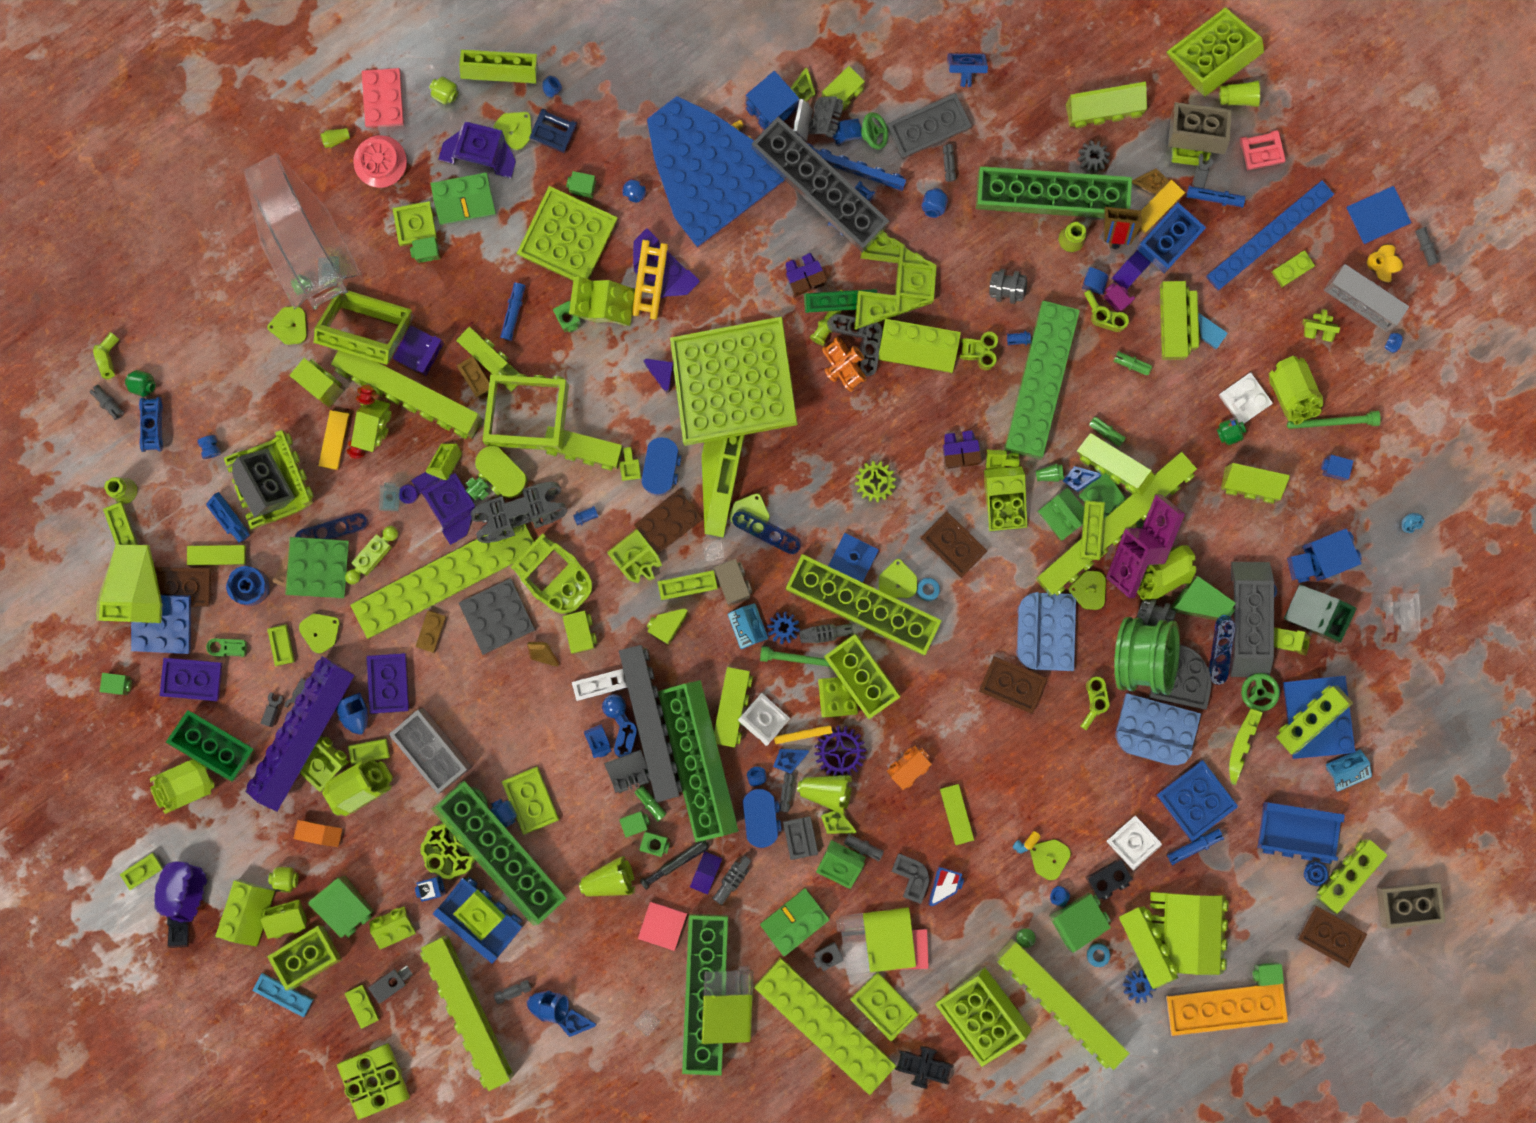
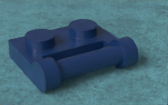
M542 108L529 139L565 154L578 122L568 121L548 113V110ZM548 120L568 129L564 132L543 122Z

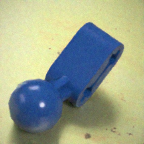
M612 694L604 699L602 710L607 717L615 719L619 726L614 751L618 757H623L631 753L637 729L625 715V700L619 695ZM631 725L633 733H629L625 743L628 752L624 751L623 754H620V750L617 747L622 746L625 738V731L622 728Z

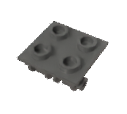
M836 96L818 97L814 105L815 112L813 118L809 123L808 134H826L825 136L833 138L838 125L833 123H839V121L831 117H841L839 114L842 113L843 100L837 99Z
M641 750L604 763L615 793L629 790L628 786L630 789H633L632 785L634 784L637 788V783L640 786L645 783L648 784L651 780Z

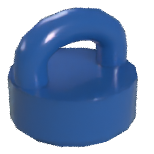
M547 76L543 81V91L548 97H553L562 89L560 81L554 76Z
M762 767L749 769L747 772L749 784L751 786L764 784L767 780L765 769Z
M1062 886L1055 887L1050 894L1051 902L1059 907H1064L1070 898L1069 891Z

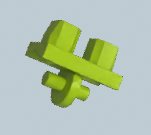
M1322 309L1320 314H1313V319H1318L1319 321L1303 319L1302 325L1304 326V336L1306 338L1315 339L1318 329L1323 330L1322 340L1333 342L1335 334L1340 331V327L1337 324L1326 323V321H1333V316H1328L1326 309Z

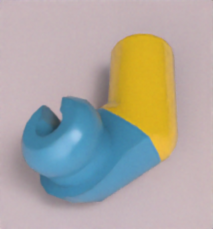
M1033 831L1024 843L1017 840L1012 847L1017 853L1022 854L1031 850L1041 836Z

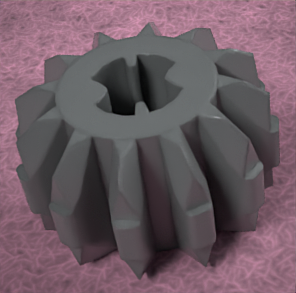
M1093 140L1089 142V145L1084 143L1082 145L1083 149L1078 151V154L1081 156L1077 158V161L1083 162L1080 166L1081 168L1088 167L1086 172H1090L1091 168H1093L1094 173H1097L1098 168L1104 170V164L1109 163L1107 157H1109L1110 152H1104L1107 146L1104 145L1101 148L1100 141L1096 145H1094ZM1096 155L1097 158L1091 159L1090 156Z

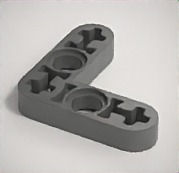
M840 314L830 317L827 322L830 331L862 338L860 351L865 358H872V360L864 359L863 361H858V366L866 377L874 375L877 370L882 335L881 325L876 322L859 328L858 332H853L850 325L852 322H855V317ZM838 319V323H846V325L836 328V324H833V321ZM873 327V330H876V333L872 334V332L869 331V328ZM867 344L872 345L874 348L872 355L868 354L865 350ZM868 363V367H870L871 370L867 371L866 373V369H864L863 366L867 365Z

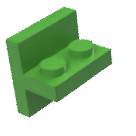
M1068 487L1037 511L1060 541L1064 540L1083 524L1084 507Z
M831 840L816 873L851 889L864 866L866 857Z

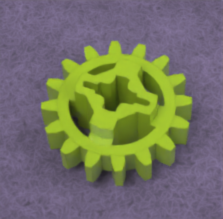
M872 461L871 466L865 463V469L859 468L858 470L861 475L855 476L859 480L855 482V486L860 487L857 493H863L862 499L866 496L869 497V502L873 498L876 503H879V498L885 501L886 494L891 496L892 492L890 489H895L896 487L892 484V482L896 481V478H891L894 471L888 472L889 465L882 467L881 461L878 465H875V462ZM878 470L882 471L886 476H881ZM870 471L869 478L863 479V476ZM874 474L876 479L880 481L877 488L874 486V483H870L873 480ZM888 484L886 490L880 493V488ZM864 487L870 488L873 494L867 492Z

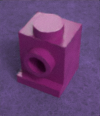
M1114 283L1105 290L1107 293L1103 297L1117 313L1122 312L1135 300L1134 296L1131 298L1128 296L1129 293L1123 286L1120 287Z

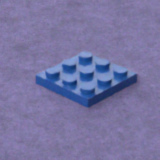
M160 594L162 600L161 623L131 622V651L191 653V596Z
M1203 760L1156 794L1191 842L1238 807Z

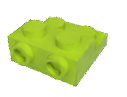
M322 736L319 737L300 771V774L319 792L323 791L325 784L330 779L336 777L349 763L346 760V754L341 750H336L332 746V741Z

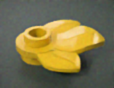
M1393 245L1381 246L1378 252L1372 253L1367 259L1368 267L1376 271L1377 277L1384 282H1391V273L1398 272L1403 268L1402 261L1397 256H1394L1395 246Z

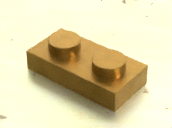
M473 356L457 365L477 399L488 393L489 381Z
M427 610L415 647L435 653L446 616Z

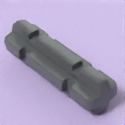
M951 144L943 146L946 182H954L956 180L954 150Z
M785 774L783 780L785 783L781 793L782 802L780 803L779 810L789 812L794 775Z
M528 980L523 981L521 985L516 984L504 989V992L499 991L495 993L494 999L497 1004L505 1002V999L508 1001L522 995V992L527 993L531 991V984Z

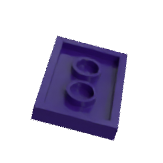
M406 653L367 656L370 714L409 711Z
M163 658L159 696L219 701L223 663Z

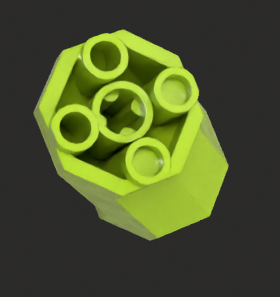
M1291 356L1278 362L1276 365L1277 370L1275 372L1272 370L1269 373V383L1275 391L1285 417L1295 425H1299L1304 420L1312 417H1317L1322 412L1320 408L1323 406V396L1318 390L1307 362L1304 358L1299 360L1296 356Z
M1188 545L1172 547L1165 564L1147 566L1137 591L1142 600L1158 599L1180 585L1191 583L1196 573V566H1192L1195 554Z
M371 756L330 779L325 784L322 794L333 813L337 816L350 815L390 791L391 786L389 784L393 776L385 763L381 761L377 763L374 761L376 758Z
M192 759L151 777L150 782L154 781V785L151 786V792L159 808L164 807L165 810L163 812L166 814L211 794L214 782L208 777L207 767Z

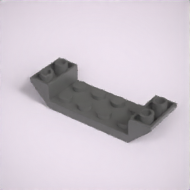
M1231 562V581H1234V602L1236 604L1234 605L1233 658H1230V677H1249L1256 673L1270 675L1274 659V578L1270 562Z

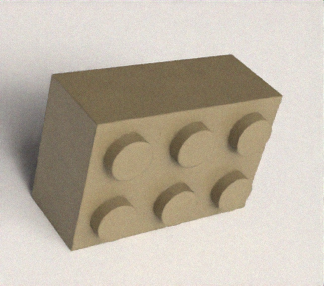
M1175 102L1170 116L1168 147L1225 154L1230 142L1232 110Z
M736 559L714 567L728 607L750 599L749 594H752V589L749 581H744L743 579L745 571L741 562L737 563Z
M1428 882L1376 888L1381 927L1390 929L1446 922L1441 883Z

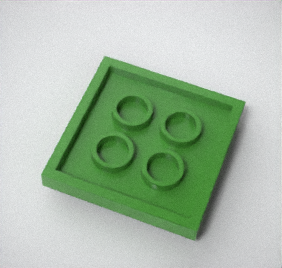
M289 537L285 594L344 598L349 541Z

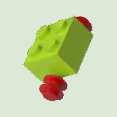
M362 385V387L357 388V392L360 395L356 396V400L361 403V407L356 413L352 440L348 441V446L351 448L346 450L347 454L354 459H360L365 456L364 450L374 452L377 446L380 447L382 440L386 439L388 434L386 424L391 418V411H389L390 403L375 400L372 396L376 395V391L369 385Z

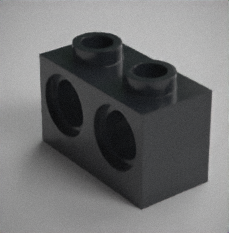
M1117 859L1085 877L1093 893L1098 899L1102 898L1103 900L1111 897L1114 890L1127 888L1130 886L1129 882L1133 880L1121 859ZM1118 870L1123 873L1120 881L1114 879V873ZM1100 880H1104L1106 887L1104 890L1099 891L1097 883Z

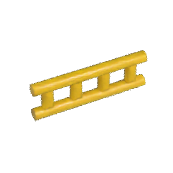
M642 240L632 315L639 316L640 311L651 313L650 319L657 320L668 244L661 243L659 249L649 247V240ZM648 254L659 256L657 267L646 266ZM645 273L656 275L655 286L644 285ZM642 292L653 294L652 305L641 303Z

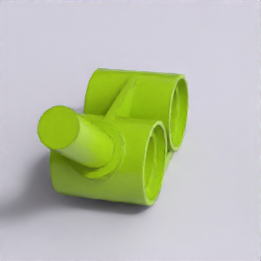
M1091 290L1084 293L1093 309L1091 311V321L1095 326L1114 332H1121L1127 327L1129 318L1125 313H1117L1108 310L1106 307L1099 306ZM1096 313H1103L1105 320H1098ZM1115 318L1122 319L1123 326H1117L1114 322Z
M1092 677L1086 683L1090 700V712L1080 725L1084 730L1088 729L1097 715L1099 716L1100 713L1106 712L1109 708L1106 683L1100 677ZM1094 680L1100 683L1098 691H1094L1091 687V683ZM1098 699L1104 703L1102 710H1098L1095 707V702Z

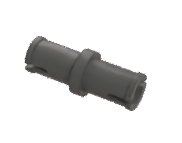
M1427 227L1416 230L1415 233L1421 245L1420 251H1423L1428 267L1439 263L1440 260L1434 249L1435 243L1431 241Z
M100 385L93 387L95 391L90 390V394L100 403V407L106 409L114 420L121 418L119 414L124 415V411L114 402V398L108 396Z
M850 833L844 842V845L859 851V854H865L878 862L884 850L869 844V841H863Z

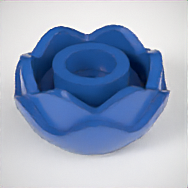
M1317 861L1309 863L1304 869L1305 880L1313 886L1322 885L1328 879L1327 867Z

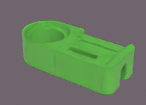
M214 638L208 641L206 650L213 656L226 657L227 654V656H241L244 658L247 652V641ZM214 642H219L221 645V649L217 653L211 650V645Z

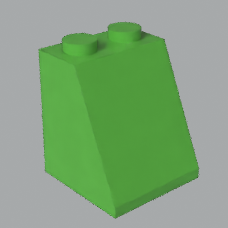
M1196 576L1190 584H1186L1170 608L1179 614L1219 621L1230 618L1235 611L1233 607L1236 603Z
M346 876L338 877L308 902L313 910L340 938L345 935L350 937L357 931L355 927L360 923L363 925L372 918L371 914L374 912Z
M1091 893L1085 894L1049 915L1067 949L1072 953L1111 928L1108 924L1111 922L1106 912H1101L1099 899L1096 895L1092 896Z

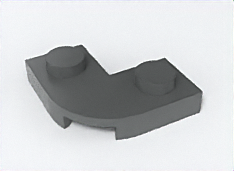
M898 853L891 872L909 878L902 897L921 904L929 884L927 869L919 861Z

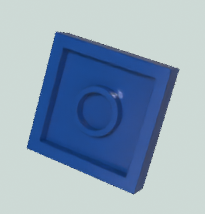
M947 53L949 73H961L960 86L966 87V79L967 87L972 86V73L988 72L985 54Z
M844 533L828 566L863 583L879 549Z

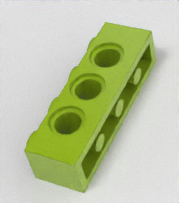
M1328 686L1325 688L1318 700L1315 698L1307 705L1308 709L1305 712L1300 711L1293 717L1294 721L1290 725L1285 724L1279 729L1280 734L1276 738L1291 755L1297 754L1353 704L1339 686ZM1325 701H1329L1331 703L1330 711L1325 710ZM1312 713L1315 714L1317 717V722L1315 724L1311 723L1310 721V715ZM1297 726H1300L1302 728V736H1298L1296 734L1295 730Z
M1369 839L1360 840L1355 846L1356 850L1354 853L1347 855L1342 861L1343 865L1341 868L1334 870L1329 876V882L1322 884L1317 890L1316 898L1331 912L1338 914L1388 856ZM1362 855L1366 857V863L1363 866L1359 864V858ZM1349 870H1352L1354 873L1351 880L1346 878V873ZM1337 884H1339L1341 886V892L1338 895H1335L1333 889Z

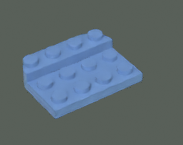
M1036 592L1027 595L1022 599L1017 609L1016 655L1019 661L1025 667L1032 670L1074 671L1076 599L1072 594H1059L1058 596L1053 594L1049 596L1048 593Z
M1125 693L1115 738L1119 747L1127 754L1167 765H1180L1185 763L1192 755V747L1201 714Z

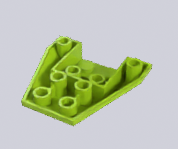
M116 544L97 599L96 621L161 623L162 600L150 545Z

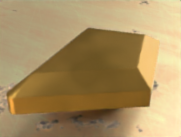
M1157 168L1132 180L1133 185L1154 195H1157L1170 182Z
M547 642L527 643L530 660L555 667L559 666V662Z

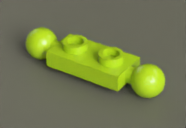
M387 526L383 530L382 538L376 534L351 562L356 568L346 572L345 580L351 585L357 584L361 573L368 576L392 547L388 542L398 537V530L394 526Z

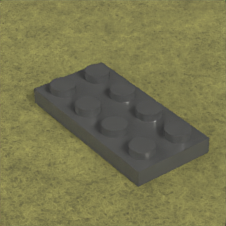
M956 93L887 123V127L902 159L963 133L972 127Z

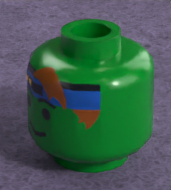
M1236 418L1221 422L1219 428L1216 429L1221 443L1225 442L1228 446L1244 439L1243 433L1247 432L1243 421L1239 422Z

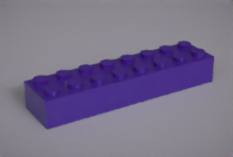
M323 656L316 662L312 675L305 681V687L301 694L296 697L295 704L292 710L287 713L283 726L278 729L275 740L267 748L266 756L258 764L254 777L247 783L245 792L257 803L276 812L279 810L354 677V674L341 665Z

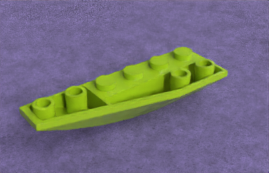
M745 435L704 442L701 456L704 529L707 535L724 538Z

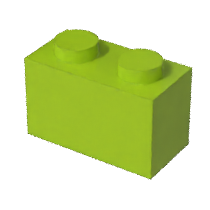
M848 66L822 91V97L836 96L837 99L843 100L842 104L844 106L842 110H845L851 104L850 100L854 96L858 97L864 91L865 81Z
M580 611L562 616L571 654L595 649L594 644H597L595 632L591 633L590 626L593 625L591 615L587 614L586 611Z
M299 899L263 909L260 920L267 939L273 937L279 938L291 932L297 933L302 931L306 927L307 918Z

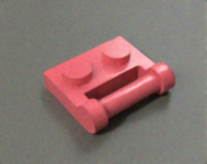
M1278 130L1249 138L1246 136L1240 137V146L1243 151L1247 171L1285 162ZM1273 141L1274 145L1250 149L1249 145Z

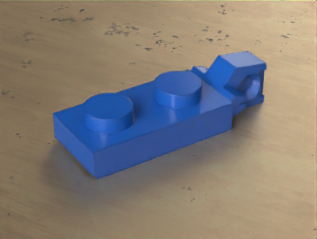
M219 492L215 493L206 503V506L227 534L231 533L238 543L246 540L250 536L247 528L243 526V523H241Z

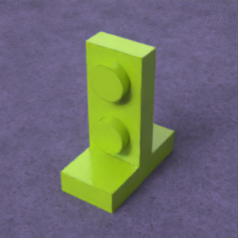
M1274 628V648L1293 651L1307 656L1311 637L1306 632Z

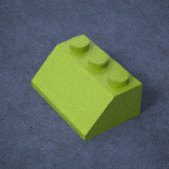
M1232 463L1225 467L1221 490L1226 491L1225 494L1237 496L1238 493L1243 494L1246 499L1255 500L1256 498H1261L1265 503L1274 504V502L1281 500L1290 475Z
M241 879L234 880L215 937L257 947L263 931V925L260 920L261 912L263 909L271 907L275 891Z

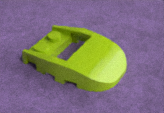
M541 534L511 566V569L517 573L522 583L537 600H540L547 607L560 614L575 611L591 593L592 582L585 569L582 568L572 554L545 537L544 534ZM555 550L568 565L541 591L527 577Z
M1250 709L1232 747L1229 774L1231 784L1236 785L1245 761L1242 755L1243 753H1248L1250 744L1247 743L1250 734L1255 735L1262 716V712L1256 709Z

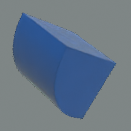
M1089 267L1082 289L1104 295L1109 276L1098 269Z

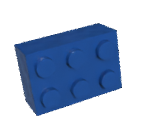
M1177 202L1136 249L1165 274L1206 227Z

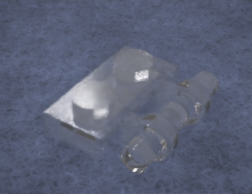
M1419 593L1398 594V601L1393 602L1392 594H1385L1383 608H1385L1386 619H1384L1386 632L1394 633V625H1399V632H1421ZM1393 608H1398L1399 619H1394Z

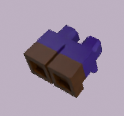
M811 253L802 256L805 266L800 268L797 267L795 260L785 263L786 278L793 297L807 293L810 289L812 291L827 285V279L818 260L815 261Z
M973 430L962 432L963 442L956 443L955 433L944 435V445L942 446L944 469L980 465L982 463L978 440H975Z

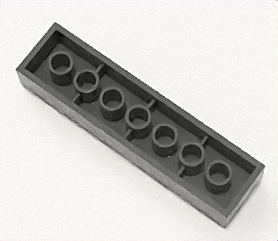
M779 117L751 144L752 150L862 253L889 226V220Z
M638 645L619 650L656 802L679 797L682 787L680 780H676L675 773H678L675 761L672 762L670 754H673L671 742L667 743L666 735H669L667 726L662 724L661 717L664 716L662 706L658 705L656 698H659L657 686H653L652 679H655L653 669L648 667L647 663L650 660L648 649Z

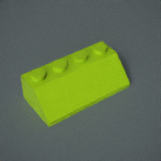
M1146 82L1070 95L1066 103L1070 127L1082 128L1090 123L1100 125L1107 120L1117 122L1123 120L1124 117L1131 116L1132 119L1141 117L1147 109Z
M885 319L878 360L953 373L961 332Z
M857 633L824 656L868 719L901 697Z

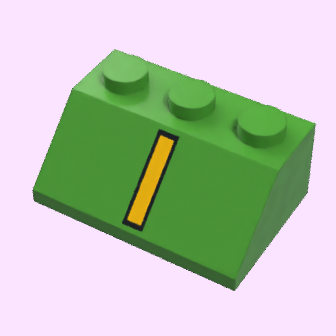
M487 172L431 183L433 200L440 225L496 215L490 179Z
M804 888L764 920L760 926L785 957L830 919L806 888Z

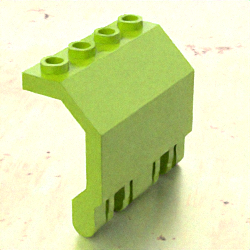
M283 430L275 432L277 437L269 442L223 458L226 467H229L227 468L228 472L232 473V465L238 457L268 448L295 497L284 508L254 518L252 512L246 514V519H251L248 521L251 530L301 512L313 504L312 498L314 494L310 486L307 487L305 483L307 476L305 471L300 469L298 462H300L298 453L296 451L293 452L291 444H293L292 437ZM235 485L239 501L243 502L241 503L242 508H248L240 490Z
M1151 892L1150 901L1165 902V904L1150 903V908L1165 909V916L1152 915V921H1164V923H1152L1160 931V939L1164 941L1162 944L1168 948L1169 958L1176 965L1178 973L1193 975L1223 974L1224 970L1227 969V959H1224V951H1227L1228 941L1225 939V931L1228 930V920L1225 919V911L1228 912L1229 901L1226 900V895L1208 896Z

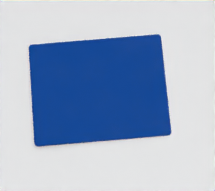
M1394 186L1346 207L1364 244L1411 223Z

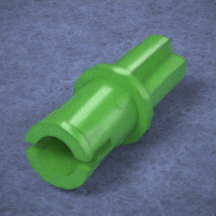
M1120 351L1117 352L1116 356L1123 358V360L1115 357L1113 361L1129 368V371L1132 369L1146 376L1149 375L1152 369L1151 365L1136 359V356L1133 358Z
M1094 417L1089 424L1093 429L1102 434L1103 438L1106 437L1118 447L1126 438L1114 430L1112 425H1107L1098 417Z
M640 786L635 790L636 796L645 805L644 808L651 812L657 822L667 814L644 786Z

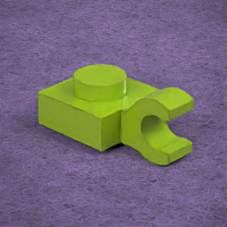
M631 447L623 448L625 461L619 462L622 481L641 479L639 460H633Z
M987 450L986 470L1005 468V466L1019 467V454L1010 453L1007 455L1006 450Z

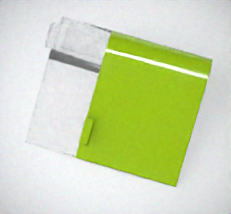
M909 908L839 916L840 920H836L837 932L842 934L846 975L916 967Z
M738 966V969L734 971L705 972L702 1044L751 1042L754 970H750V966Z

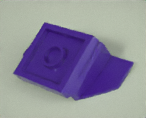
M466 121L460 131L443 142L438 158L439 161L455 164L457 158L494 167L496 175L508 178L512 177L516 163L505 141L502 130Z
M647 228L633 241V267L636 275L638 274L642 240H649V247L660 249L661 245L659 240ZM667 251L660 299L667 296L688 295L700 283V280L689 269L686 270ZM648 254L646 266L657 267L659 256ZM645 273L644 283L655 286L656 275Z
M426 472L412 479L411 481L419 495L422 494L442 526L441 531L448 543L452 545L467 536L471 522V511L475 508V505L456 473H451L448 480L440 479Z

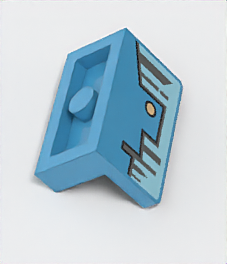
M755 603L728 613L740 649L768 639Z
M1361 749L1325 764L1326 770L1334 780L1337 792L1372 777L1370 762Z

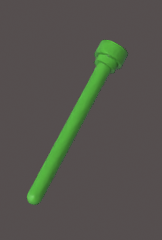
M1370 411V413L1364 416L1304 420L1299 425L1289 421L1287 427L1289 429L1359 423L1380 426L1379 411Z
M761 647L760 661L768 662V660L777 659L831 667L825 658L775 652L773 649H769L770 647Z

